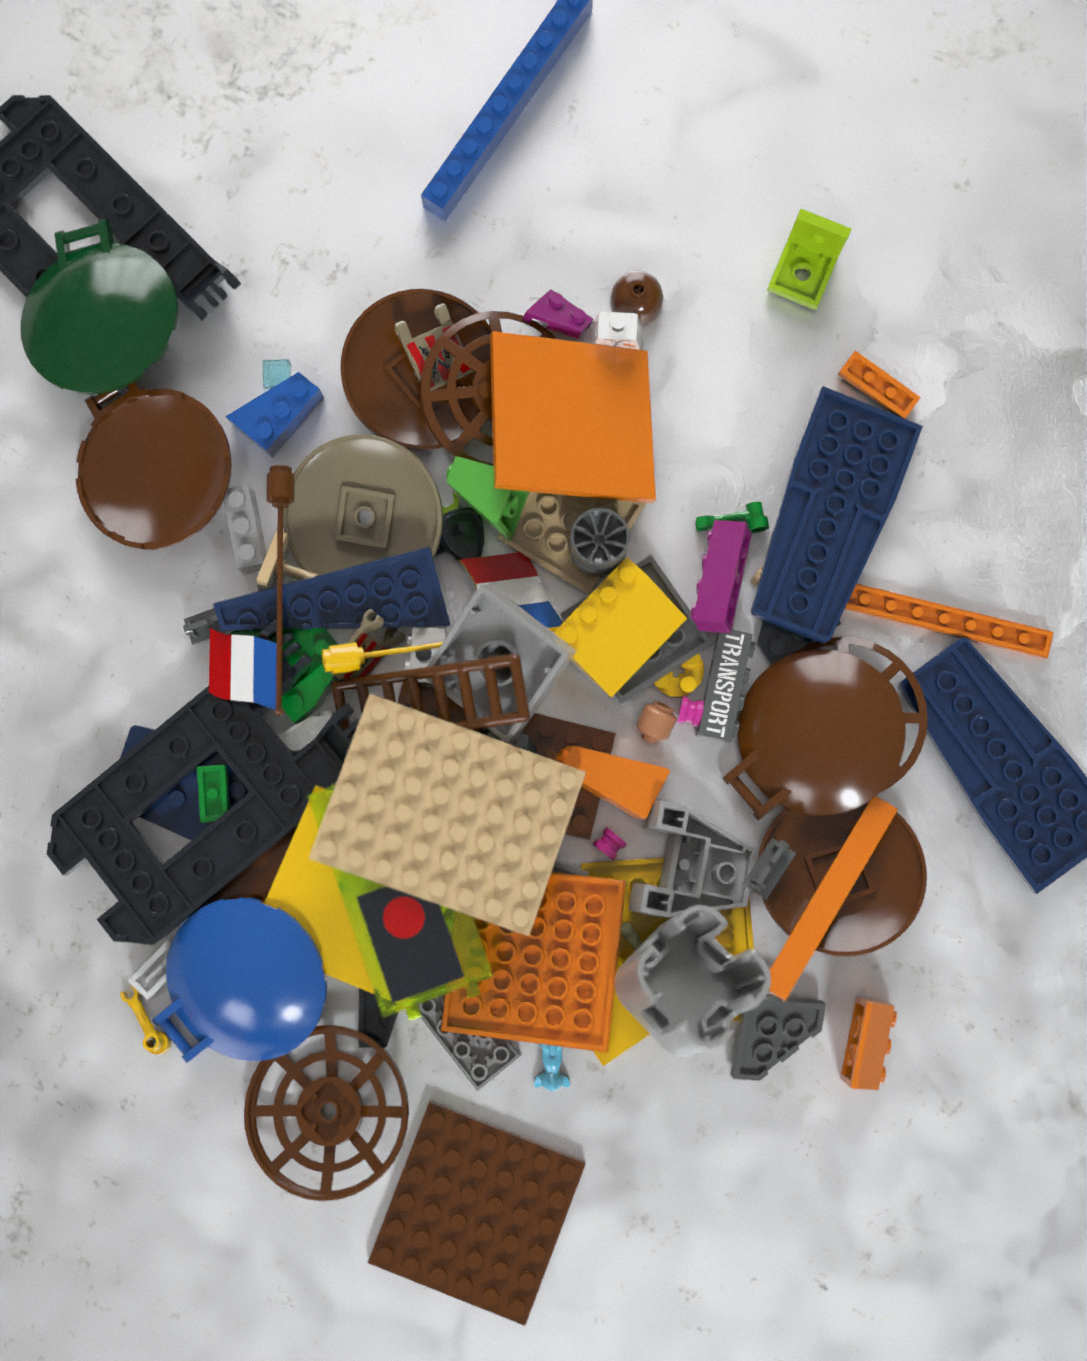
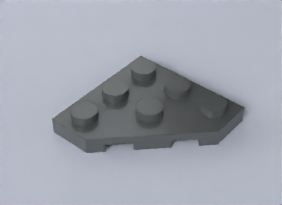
M766 996L754 1009L741 1013L730 1072L732 1078L762 1080L769 1074L767 1072L779 1061L783 1063L800 1049L798 1047L810 1036L814 1038L822 1031L826 1004L822 1000L787 998L784 1002L778 997Z

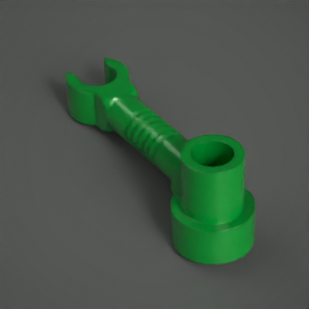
M760 501L746 504V511L717 516L696 517L695 521L697 532L713 529L714 520L746 522L751 533L763 532L770 528L768 518L764 516L762 502Z

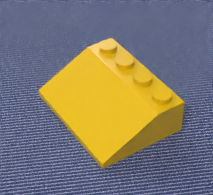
M626 557L554 631V634L577 651L571 661L612 698L687 618L660 588Z

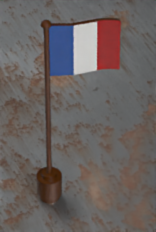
M274 465L270 467V472L267 473L266 500L273 507L278 508L277 641L274 643L255 636L224 634L210 628L209 693L225 700L257 703L274 709V714L281 716L285 711L282 709L283 508L289 507V504L295 501V475L289 466Z

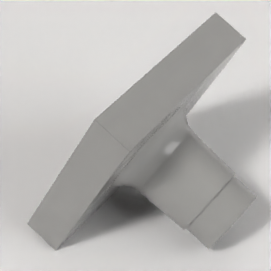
M490 583L480 584L427 667L510 655V653L517 654L521 659L531 719L577 651ZM510 666L495 668L502 713L517 712ZM484 670L469 672L477 718L491 716ZM458 674L443 676L446 695L463 708ZM426 678L430 683L433 684L432 678ZM529 720L522 723L488 727V729L509 744L518 738Z

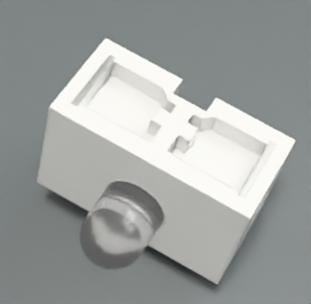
M413 627V633H408L407 647L443 642L448 632L446 629ZM439 648L411 652L410 661L406 660L405 670L427 667ZM427 679L418 680V684L433 685Z

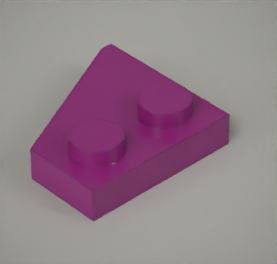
M552 289L534 303L523 316L525 322L531 323L533 318L547 323L546 329L562 332L576 339L591 326L594 320L582 309L577 308Z

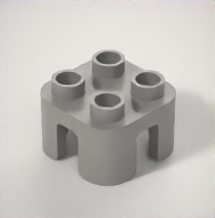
M705 905L691 906L662 923L621 965L615 977V991L622 1005L667 1052L678 1057H689L724 1044L734 1033L728 1025L730 1021L738 1014L758 1006L768 994L771 984L769 968L764 959L755 950L748 949L733 956L714 938L725 929L728 922L717 910Z

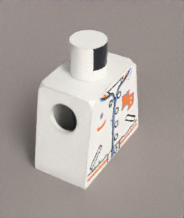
M599 312L591 324V344L641 350L642 325L638 314Z

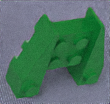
M326 628L282 630V637L287 633H291L295 637L294 641L284 648L283 651L295 642H299L302 646L301 650L289 659L288 662L291 666L305 654H309L314 661L297 680L298 684L282 697V709L285 710L284 712L295 724L304 721L321 707L332 688V683L339 679L331 673L324 671L322 650L328 649V646L339 645ZM263 629L234 630L230 634L258 637ZM277 634L271 640L274 643L277 641Z

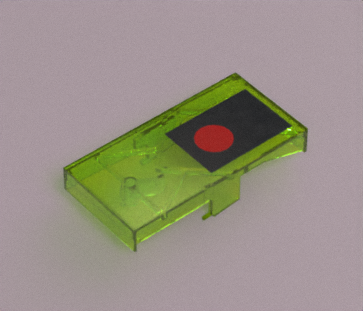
M335 786L307 795L319 829ZM332 867L383 1017L405 1009L409 1021L421 1017L418 1004L464 987L468 999L481 995L477 982L491 978L493 974L473 916Z

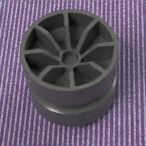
M595 508L581 514L573 524L569 545L570 557L577 569L593 577L610 575L626 557L630 540L626 522L619 514L605 508Z

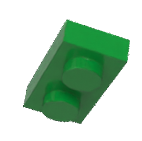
M227 764L197 767L200 823L214 822L230 809Z

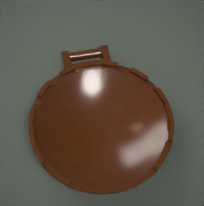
M133 382L128 385L129 392L102 408L103 404L120 393L115 390L96 396L91 395L85 399V402L94 420L90 425L92 428L85 441H81L76 462L79 463L78 478H76L77 493L81 505L91 522L104 535L125 546L143 550L172 547L200 532L221 507L231 478L230 446L225 431L216 416L203 403L183 392L167 388L143 389L139 382Z
M814 649L784 657L767 668L747 692L743 709L740 711L738 718L739 730L737 738L742 761L722 779L727 785L731 784L754 811L753 816L758 821L778 804L791 810L811 815L839 814L858 808L877 796L886 787L897 771L902 759L906 740V726L900 701L892 686L877 669L851 654L836 650ZM746 772L769 801L764 805L760 803L739 778L742 773Z

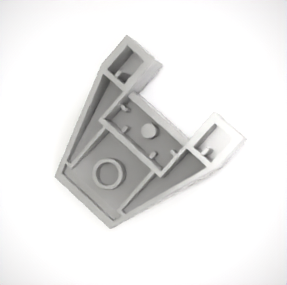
M661 800L655 801L645 819L643 829L669 834L660 884L658 887L649 884L633 883L628 911L657 917H673L695 905H705L715 910L747 906L750 889L742 885V883L755 865L757 851L687 806Z

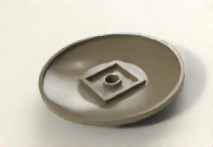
M356 434L342 436L330 440L313 450L293 473L295 475V501L289 504V507L283 508V529L287 533L289 550L301 569L321 575L430 546L432 557L436 554L443 529V508L439 490L432 475L422 461L397 442L375 435ZM364 509L369 510L372 514V521L368 525L361 523L359 518L361 511Z

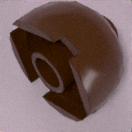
M639 270L627 272L619 277L612 287L610 296L612 312L638 314L641 325L646 326L657 318L662 309L664 299L662 287L656 277L648 272Z

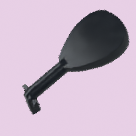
M468 507L457 508L444 513L443 529L439 543L444 551L460 564V559L481 557L485 534L480 515L474 509Z

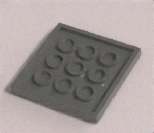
M649 555L636 565L684 614L687 620L614 695L621 705L713 644L705 631L698 630L691 619V611L652 555ZM587 597L562 612L561 617L565 621Z

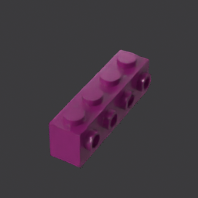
M714 520L713 529L708 532L707 555L703 556L702 579L698 580L696 586L698 597L696 604H693L691 608V619L699 631L731 634L752 537L746 522Z

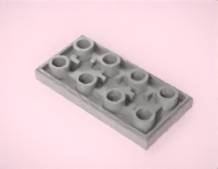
M446 984L419 993L409 1001V1004L477 1091L521 1056V1053L510 1040L441 1031Z

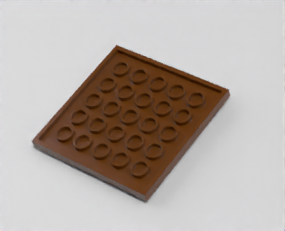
M430 1100L367 1263L525 1326L586 1161Z

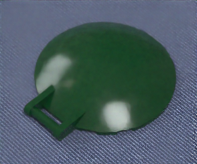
M107 218L98 220L97 224L69 232L64 230L55 232L58 260L35 282L22 311L20 331L25 354L34 369L45 380L62 390L64 388L76 391L78 394L93 395L108 393L126 387L143 377L142 372L153 362L157 364L169 347L167 342L172 330L176 329L178 320V300L174 285L167 272L153 257L135 247L114 243L112 228ZM100 235V243L70 251L69 243Z

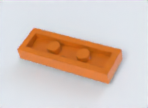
M854 351L837 374L890 413L906 419L921 398L857 351Z

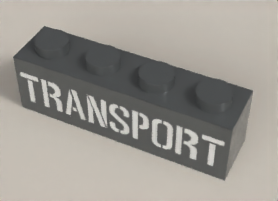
M732 630L731 634L717 632L703 699L702 718L696 733L697 737L725 743L731 742L732 737H737L739 722L735 721L737 711H742L745 695H741L742 685H747L750 676V668H746L748 657L753 658L756 642L752 641L753 634Z

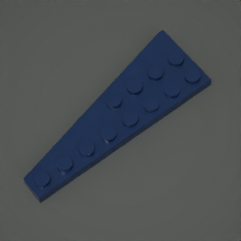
M430 546L283 584L282 623L285 625L284 629L360 628L363 616L369 609L375 611L376 616H381L384 619L381 627L419 628L451 626ZM277 586L214 602L213 606L221 631L264 629L276 620Z

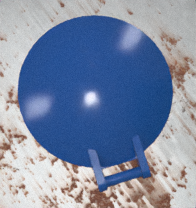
M241 897L239 899H222L212 902L192 914L175 934L169 948L166 963L167 987L172 1004L154 1017L152 1022L156 1027L159 1025L183 1054L181 1057L186 1063L207 1047L230 1058L246 1061H263L283 1056L302 1044L320 1021L323 1006L326 1003L327 981L324 978L322 968L324 962L319 949L306 929L280 908L275 909L265 905L261 900ZM173 1013L177 1015L198 1041L195 1046L192 1047L170 1021L169 1016Z

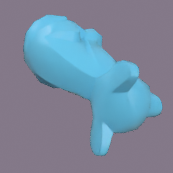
M539 1044L542 1047V1062L545 1071L536 1076L534 1086L537 1088L543 1086L549 1091H556L561 1086L569 1087L570 1079L559 1071L562 1063V1048L564 1047Z

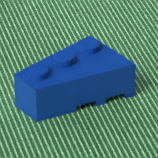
M297 372L225 417L236 429L273 458L323 400L324 396L316 385L300 372Z

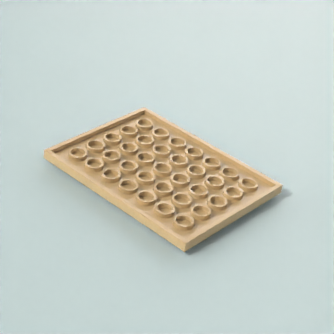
M370 694L309 859L529 936L586 772Z

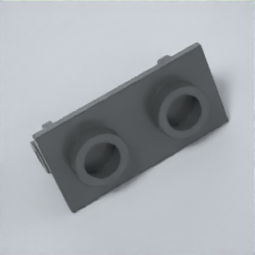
M214 608L183 619L185 625H183L184 632L187 636L189 635L192 645L210 639V628L221 633L232 631H221Z
M772 838L742 885L766 900L796 853L789 849L790 845L785 841L780 840L778 842Z

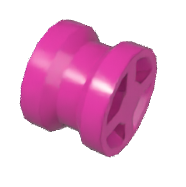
M682 696L677 723L690 722L693 726L699 727L704 701H690L688 697Z
M606 827L603 830V836L595 840L593 845L614 861L617 858V852L625 848L627 843Z

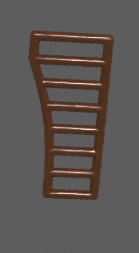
M517 654L336 680L332 683L336 711L346 704L344 690L357 689L362 714L369 697L368 687L382 685L384 699L396 703L393 683L407 681L411 709L424 713L418 680L432 678L439 719L451 723L443 676L458 674L466 721L454 723L455 725L473 731L499 725L527 722L530 719L521 659ZM510 666L517 712L502 713L495 668ZM484 670L491 716L477 718L469 672ZM349 718L340 724L344 731L350 726Z

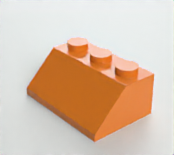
M856 996L840 1075V1079L850 1088L879 1090L880 1083H884L886 1076V1067L883 1066L885 1055L888 1056L891 1050L890 1028H894L897 1019V1012L894 1011L895 1006L888 1002Z

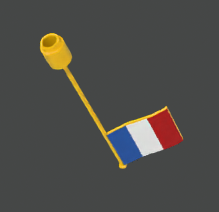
M517 552L459 560L471 576L476 590L480 584L490 583L552 632L563 623L549 602L536 569L526 556ZM356 642L328 646V649L322 650L323 667L325 672H332V674L360 670V665L365 663L364 658L436 649L443 642L365 653L362 647H357Z

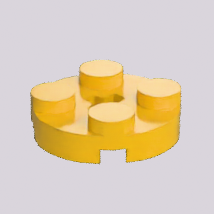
M700 654L680 666L685 670L684 673H680L675 678L673 677V672L655 682L654 686L663 695L671 698H682V696L685 697L700 686L704 676V664Z

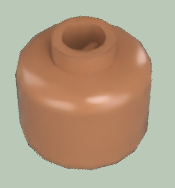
M654 701L653 704H646L636 723L637 729L642 733L641 738L656 744L657 740H667L677 721L676 716L673 714L674 709L659 701Z

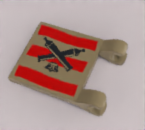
M445 304L437 305L434 309L435 317L441 326L417 337H411L405 321L395 324L394 330L404 347L419 382L429 351L437 339L453 325ZM456 332L450 340L464 348ZM443 348L439 352L432 369L430 391L447 385L448 374L456 358ZM462 363L457 380L474 373V371Z
M369 609L363 616L360 628L347 644L356 642L357 647H362L364 653L387 650L401 644L405 639V634L399 631L393 637L398 629L388 627L383 641H381L370 632L379 629L383 625L384 619L381 616H376V612ZM384 656L364 658L365 663L360 665V670L332 675L340 680L369 676Z

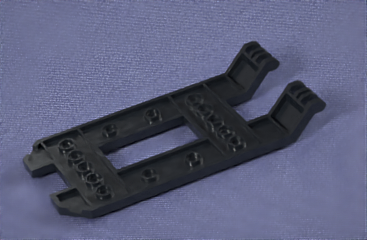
M12 95L0 106V121L11 131L0 141V271L26 298L39 277L58 260V255L13 207L50 172L98 220L108 219L112 228V234L119 240L117 244L135 247L153 257L170 277L177 299L201 321L208 316L205 309L198 305L204 298L207 299V302L213 308H217L220 305L210 294L211 291H214L223 301L227 298V293L221 287H218L223 280H226L233 290H236L241 285V282L226 267L214 260L51 95H39V97ZM147 368V369H146L144 372H142V373H143L144 375H146V374L149 372V371H148L149 369ZM126 386L117 391L124 396L129 391V388Z
M277 619L266 626L258 638L271 641L277 634ZM287 633L282 637V651L294 641L295 637L291 633ZM299 642L293 643L282 652V697L291 690L301 674L314 662L309 654H305L295 664L290 665L289 659L301 650L302 646ZM209 686L206 687L52 814L50 824L52 832L51 840L47 846V856L63 876H68L86 860L90 863L118 900L116 904L96 919L114 942L156 945L297 828L315 785L331 792L334 791L353 740L351 737L356 732L360 721L359 718L356 719L345 731L340 726L345 719L354 713V709L349 703L336 711L316 738L294 755L262 716L270 708L252 702L225 700L209 693ZM218 752L246 786L249 793L164 863L134 825L133 821L194 772L198 766H201Z

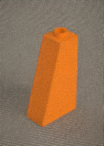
M578 746L562 748L555 758L557 762L586 772L581 785L582 788L635 819L647 818L670 773V770L665 767Z

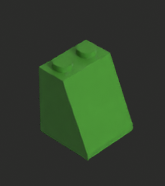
M455 456L453 464L448 467L446 482L461 500L474 509L482 519L506 540L512 541L529 492L494 488L493 466Z

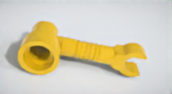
M132 986L134 996L129 999L127 993L121 991V999L132 1008L145 1035L143 1047L152 1054L162 1055L167 1053L171 1048L172 1041L165 1032H158L154 1029L142 1004V994Z

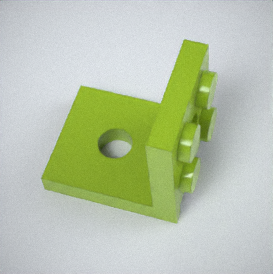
M800 208L766 291L816 310L852 228ZM804 269L808 272L809 278L801 281L796 278L795 271Z

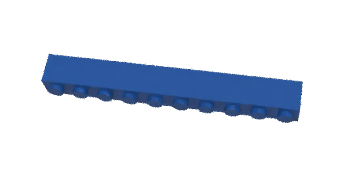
M557 0L422 192L423 208L443 221L447 220L591 15L593 0Z

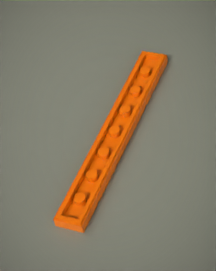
M856 584L844 609L957 638H966L969 641L1042 659H1047L1049 656L1054 634L1052 631L861 584Z
M877 796L870 800L769 970L771 984L768 992L784 1002L786 1001L898 808Z

